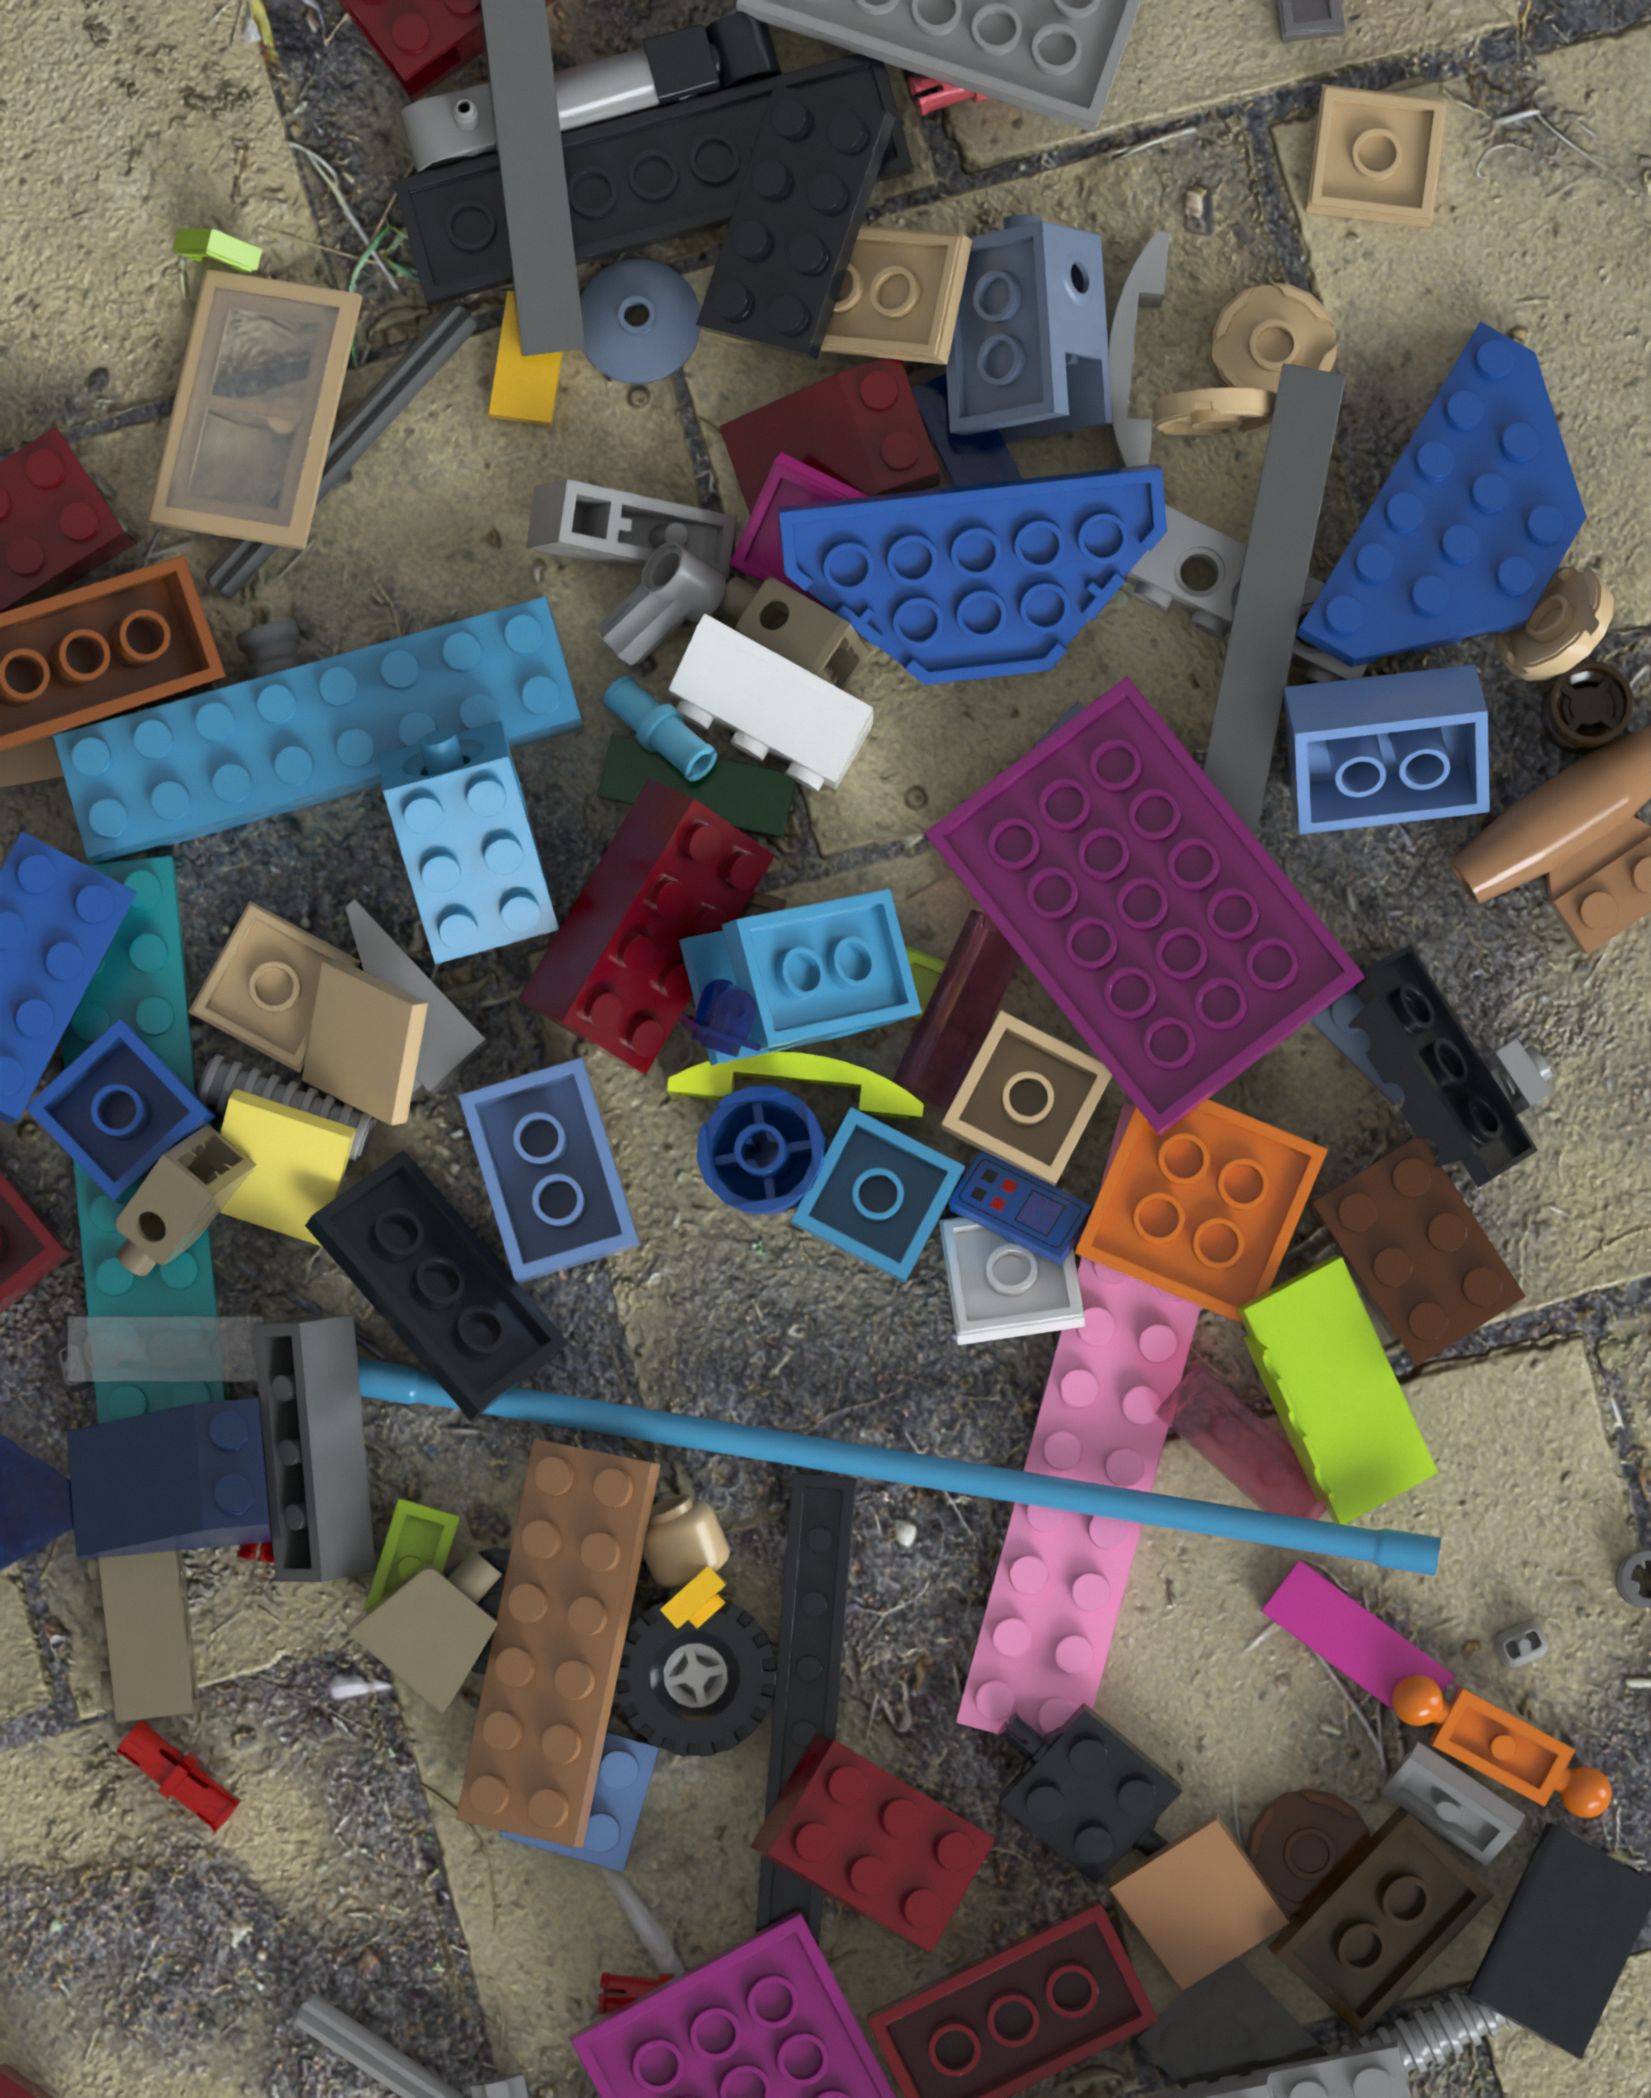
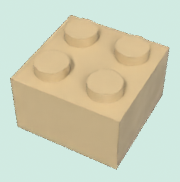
M1001 1010L950 1106L940 1130L1055 1187L1112 1075L1102 1062Z

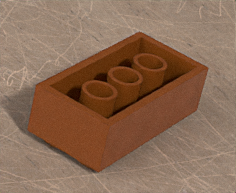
M184 555L0 613V753L211 685L226 677Z

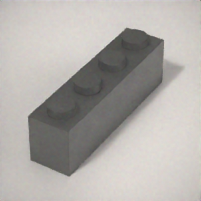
M354 1315L303 1316L253 1324L276 1582H325L376 1571Z

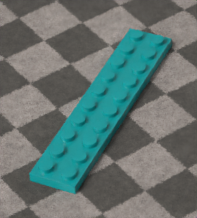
M173 856L89 864L87 866L137 891L61 1037L64 1069L73 1063L120 1018L128 1023L196 1094L197 1080L191 1018L188 1012L190 1008L175 858ZM73 1159L98 1424L194 1403L228 1400L211 1224L191 1247L165 1266L156 1263L147 1276L136 1275L126 1269L119 1262L116 1255L118 1249L127 1238L117 1230L115 1221L130 1200L124 1205L114 1202Z

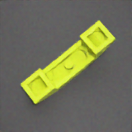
M776 1051L712 1066L710 1061H706L669 1077L667 1083L669 1095L722 1100L726 1095L733 1093L735 1076L861 1089L859 1111L866 1115L922 1121L924 1104L907 1090L889 1079L845 1061L805 1053Z

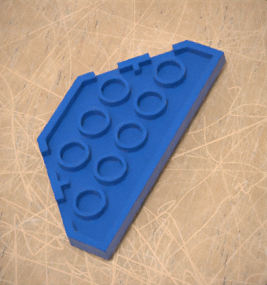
M1480 321L1302 622L1296 636L1349 667H1355L1376 662L1377 658L1409 650L1412 653L1460 643L1466 637L1497 631V634L1521 629L1587 518L1535 352Z
M1159 464L777 507L782 564L785 576L804 591L807 590L834 611L836 615L851 623L856 632L874 646L877 645L924 685L1052 670L1068 651L1066 649L1068 644L1089 619L1093 621L1124 584V577L1147 550L1151 551L1167 532L1163 473Z

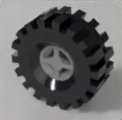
M724 1598L722 1599L726 1603L698 1629L689 1620L677 1629L660 1611L671 1600L668 1599L653 1606L640 1616L630 1627L631 1629L626 1635L616 1682L617 1698L620 1707L624 1709L629 1719L628 1722L636 1732L639 1731L648 1739L647 1742L658 1749L663 1748L673 1752L672 1754L684 1757H705L725 1750L728 1751L750 1736L758 1728L769 1711L775 1695L777 1673L776 1657L770 1644L771 1641L765 1630L761 1628L749 1612Z

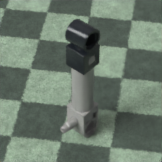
M739 12L722 17L710 23L706 28L703 24H697L643 39V48L554 72L561 133L650 108L665 107L781 75L782 72L768 23L760 21L747 13ZM489 82L428 97L406 106L401 111L417 174L497 153Z

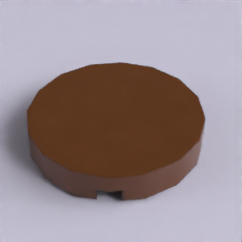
M1306 1788L1284 1792L1262 1807L1249 1827L1244 1852L1287 1913L1298 1916L1371 1836L1365 1821L1352 1805L1334 1793Z

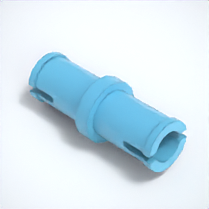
M630 675L618 678L607 689L603 704L610 712L615 713L637 733V742L649 752H659L678 768L689 781L699 780L711 770L716 762L717 752L710 744H706L683 724V715L671 704L661 705L638 685L636 680Z

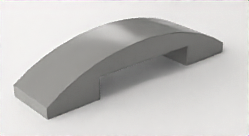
M1157 231L1139 255L1124 284L1110 332L1108 352L1113 424L1108 425L1114 454L1120 468L1149 465L1153 420L1129 418V396L1138 306L1159 308L1162 306L1170 232Z

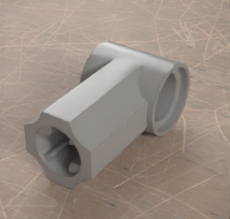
M671 541L662 544L648 558L641 576L642 583L597 627L602 640L611 647L617 657L631 666L635 663L640 664L686 619L698 622L704 613L709 616L713 614L725 595L726 578L720 571L679 543Z

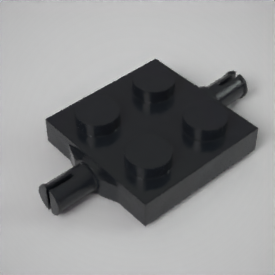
M1083 1703L1063 1726L1047 1733L1045 1736H1041L1022 1720L1017 1713L1012 1714L1008 1718L1009 1724L1006 1721L1003 1723L998 1734L1008 1740L1026 1757L1020 1773L998 1795L999 1804L1095 1885L1120 1858L1132 1853L1135 1849H1138L1148 1857L1169 1843L1154 1828L1158 1817L1182 1793L1181 1784L1088 1705Z

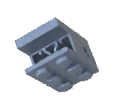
M1020 214L1005 217L1003 219V230L968 237L972 240V246L948 364L946 365L950 433L965 436L1001 429L1002 443L1012 444L1113 424L1101 235L1041 221V216Z

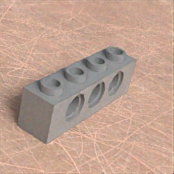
M1165 505L1167 532L1151 551L1147 550L1129 571L1126 582L1136 586L1133 595L1146 604L1167 611L1169 605L1172 604L1193 615L1190 620L1193 626L1209 635L1224 639L1226 633L1231 631L1247 545ZM1191 562L1205 563L1213 570L1216 583L1208 590L1194 591L1183 583L1180 574L1181 569ZM1308 575L1298 622L1305 619L1325 583ZM1295 636L1290 663L1307 671L1304 680L1308 683L1314 684L1362 677L1368 664L1349 667L1318 648H1310L1303 645Z

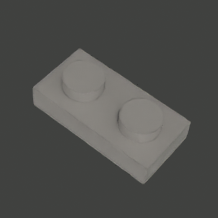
M1516 1038L1483 1061L1516 1115L1553 1093L1546 1081L1553 1077V1074L1540 1052L1533 1045L1524 1049Z
M1419 1741L1389 1775L1380 1791L1383 1796L1399 1807L1402 1806L1412 1816L1486 1867L1518 1831L1525 1817V1814Z

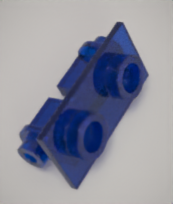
M715 979L704 987L695 1016L679 1013L678 1019L693 1029L691 1038L700 1041L701 1046L738 1057L741 1046L760 1051L761 1044L748 1036L756 1013L755 1001L748 992L740 989L729 980Z

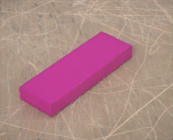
M1299 1559L1260 1610L1392 1711H1394L1391 1702L1393 1690L1404 1677L1413 1674L1428 1676L1439 1685L1442 1694L1455 1677Z

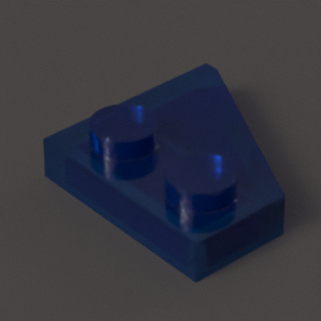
M0 1433V1572L74 1530L71 1481L61 1475L58 1470L18 1447L15 1442Z

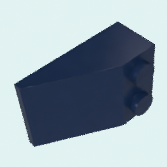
M259 1398L194 1403L67 1431L77 1560L272 1542Z

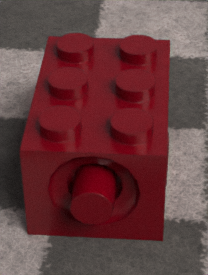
M338 0L346 14L412 103L485 52L479 0ZM545 0L546 7L556 0Z

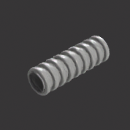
M216 1054L213 1059L211 1058L208 1061L199 1082L196 1096L207 1107L209 1105L215 1106L216 1114L225 1116L228 1100L234 1089L245 1091L356 1128L348 1162L357 1163L359 1159L363 1158L375 1128V1117L365 1112L356 1111L355 1107L347 1103L344 1106L337 1104V1098L328 1095L326 1099L318 1097L319 1091L309 1088L307 1092L300 1091V1084L291 1081L288 1086L281 1084V1077L272 1074L269 1079L262 1077L263 1070L253 1068L251 1072L245 1071L244 1063L234 1061L232 1065H228L225 1063V1056Z
M1453 1991L1448 1994L1450 2001L1441 2004L1439 2000H1435L1430 2003L1432 2010L1423 2013L1421 2009H1417L1412 2012L1413 2019L1405 2022L1400 2017L1394 2020L1395 2028L1387 2031L1382 2026L1376 2029V2037L1368 2040L1364 2035L1358 2038V2046L1350 2049L1345 2044L1339 2049L1343 2053L1399 2041L1407 2079H1409L1408 2072L1417 2069L1419 2073L1427 2071L1426 2063L1435 2060L1439 2065L1445 2062V2054L1453 2051L1458 2056L1464 2052L1463 2045L1471 2042L1476 2047L1482 2044L1481 2036L1489 2033L1494 2038L1500 2035V2027L1507 2024L1510 2029H1513L1518 2025L1492 2009L1472 2002L1465 1996L1466 1993L1459 1995L1457 1991Z

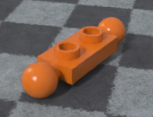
M1409 1675L1401 1679L1395 1686L1391 1702L1397 1717L1404 1723L1412 1726H1424L1429 1723L1437 1725L1428 1743L1544 1807L1554 1790L1560 1792L1565 1808L1571 1814L1580 1818L1596 1817L1609 1806L1612 1798V1787L1606 1775L1600 1770L1589 1766H1582L1573 1770L1568 1768L1567 1765L1575 1749L1460 1686H1458L1450 1703L1443 1700V1694L1439 1685L1425 1675Z

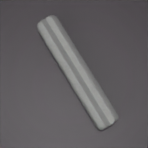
M311 1994L306 1997L294 2015L293 2021L296 2026L402 2098H465L463 2093L317 1994Z

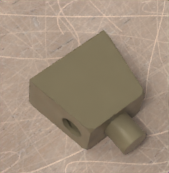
M738 576L733 577L727 583L725 595L717 608L738 621L735 631L841 690H844L869 652L851 623L773 577H768L760 589L755 588Z
M209 1124L168 1150L155 1164L115 1221L117 1230L127 1238L116 1253L119 1262L130 1272L139 1276H147L156 1263L165 1266L200 1238L257 1164Z
M474 1549L449 1578L426 1560L355 1618L347 1627L348 1633L443 1714L450 1706L498 1624L495 1617L478 1602L501 1577L502 1573Z

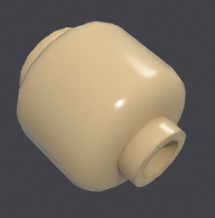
M689 1494L671 1496L652 1505L642 1556L656 1584L663 1588L681 1587L683 1589L708 1565H711L717 1571L727 1562L730 1546L711 1505L702 1500H692Z

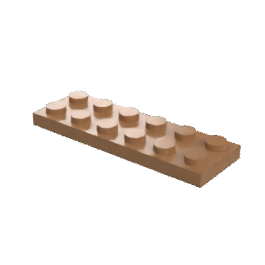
M533 1439L497 1615L498 1624L493 1634L456 1816L457 1821L570 1847H583L661 1464Z

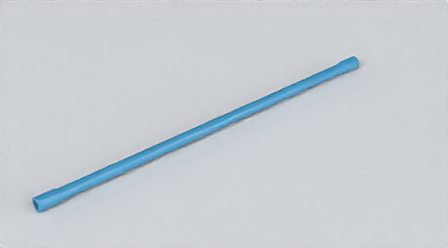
M367 1358L359 1359L358 1372L361 1397L403 1404L422 1403L461 1410L430 1372L422 1371L415 1366ZM515 1387L482 1412V1414L1368 1561L1379 1567L1432 1576L1436 1574L1441 1537L1387 1528L1374 1530L522 1387Z

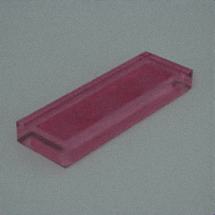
M971 909L892 1082L908 1092L945 1110H949L964 1082L1021 958L987 914Z
M1195 1365L1154 1413L1262 1511L1318 1520L1327 1510L1324 1501L1318 1502L1293 1448L1201 1365Z

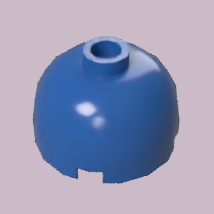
M748 1086L726 1095L717 1104L719 1107L711 1113L707 1124L703 1123L698 1134L697 1162L706 1185L726 1205L748 1215H778L798 1207L805 1193L813 1188L824 1165V1156L827 1153V1140L819 1118L800 1098L776 1086Z

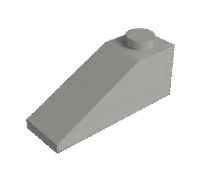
M564 479L534 487L526 548L582 561L643 569L648 558L658 547L672 541L685 547L720 571L728 579L737 517Z
M354 899L345 909L364 972L428 1002L412 1093L423 1085L434 1096L481 1053L489 1043Z

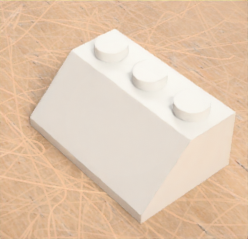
M705 613L697 625L669 687L670 697L679 703L676 709L683 715L684 719L705 730H708L712 722L734 733L730 741L732 745L761 761L764 760L767 753H770L789 764L785 772L786 775L816 792L820 790L822 784L837 790L873 726V707Z

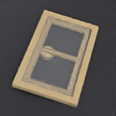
M204 270L146 522L154 525L306 550L361 307V294L218 270Z

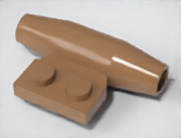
M1651 724L1589 752L1506 808L1449 862L1450 868L1461 887L1477 905L1546 874L1549 894L1548 901L1580 951L1584 954H1589L1650 913L1651 826L1633 815L1651 799Z

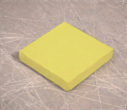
M234 1089L228 1100L220 1134L257 1165L219 1213L322 1246L305 1225L314 1213L339 1196L356 1128Z

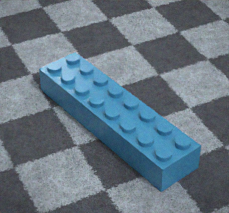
M544 596L57 734L53 738L86 857L92 863L98 864L114 862L381 786L377 755L418 744L422 736L436 730L452 729L457 733L502 721L509 749L582 729L584 724L547 597Z

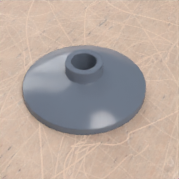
M636 258L611 264L598 272L589 281L580 296L586 348L582 349V351L596 369L614 380L629 384H647L662 380L679 370L694 352L701 330L696 325L700 314L698 300L689 283L677 271L661 262ZM635 306L643 307L649 312L648 321L639 327L631 326L625 320L627 311Z

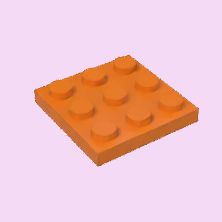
M1209 1099L1160 1136L1139 1109L1135 1107L1074 1254L1244 1325L1237 1307L1270 1290L1328 1149Z

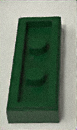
M611 734L597 793L598 798L633 806L647 780L650 778L696 799L739 830L784 839L797 782L794 778L784 772L716 758L713 767L705 776L696 781H689L678 768L659 752H649L637 742V739Z

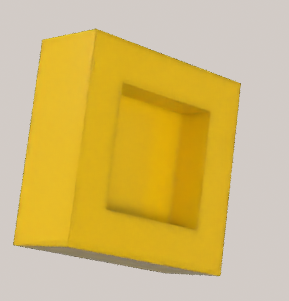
M708 1565L665 1604L660 1611L677 1629L688 1620L698 1629L726 1603L717 1593L727 1583L711 1565Z

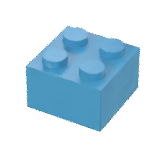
M850 1107L824 1156V1165L813 1188L805 1193L791 1219V1224L905 1284L958 1184L965 1166Z

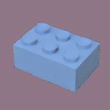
M1475 664L1284 687L1288 788L1299 835L1490 812L1488 710Z
M582 1057L458 1095L516 1282H526L641 1246L588 1069Z

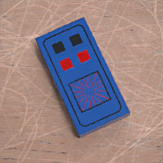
M982 1150L977 1154L949 1200L950 1211L1059 1266L1063 1265L1092 1212V1205Z

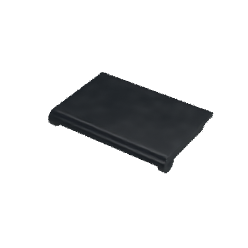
M1546 1823L1465 1996L1478 2005L1492 2009L1550 2045L1564 2050L1577 2059H1582L1651 1910V1881L1560 1826Z

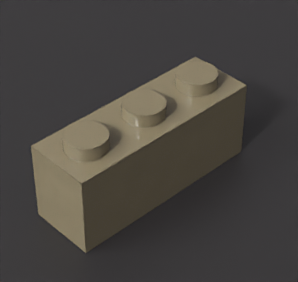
M183 1550L87 1559L91 1581H101L103 1606L94 1607V1628L97 1644L99 1646L108 1645L110 1671L101 1672V1693L105 1710L115 1709L116 1723L192 1714L201 1711Z

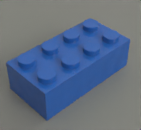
M23 831L13 840L0 865V1120L8 1125L19 1120L137 891Z

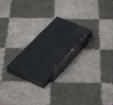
M1411 944L1362 969L1361 971L1365 978L1357 983L1354 988L1364 1002L1365 1007L1348 1026L1350 1029L1354 1027L1361 1028L1369 1035L1370 1048L1365 1054L1384 1084L1389 1082L1395 1083L1402 1089L1404 1103L1399 1109L1418 1139L1428 1138L1436 1144L1439 1154L1438 1159L1434 1163L1435 1167L1461 1160L1479 1188L1537 1152L1538 1149Z

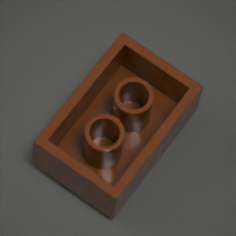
M1417 1136L1307 1206V1209L1336 1254L1343 1258L1354 1282L1410 1368L1421 1365L1526 1297L1443 1167H1435L1434 1163L1437 1158L1425 1139H1418Z

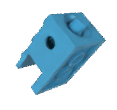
M502 721L457 733L452 729L436 730L422 736L418 744L377 755L383 794L435 964L559 930L552 905L553 898Z
M890 889L740 918L722 924L723 931L679 940L711 1066L864 1033L922 1013Z

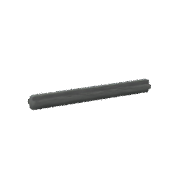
M455 302L450 303L332 433L316 505L476 330L477 323L475 318L464 307ZM283 488L268 503L266 508H279ZM236 539L206 572L205 579L221 596L227 599L233 598L279 546Z

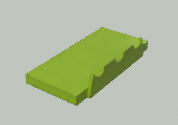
M1334 1255L1237 1307L1248 1333L1243 1339L1312 1492L1318 1502L1324 1501L1333 1523L1345 1525L1438 1473L1341 1256Z

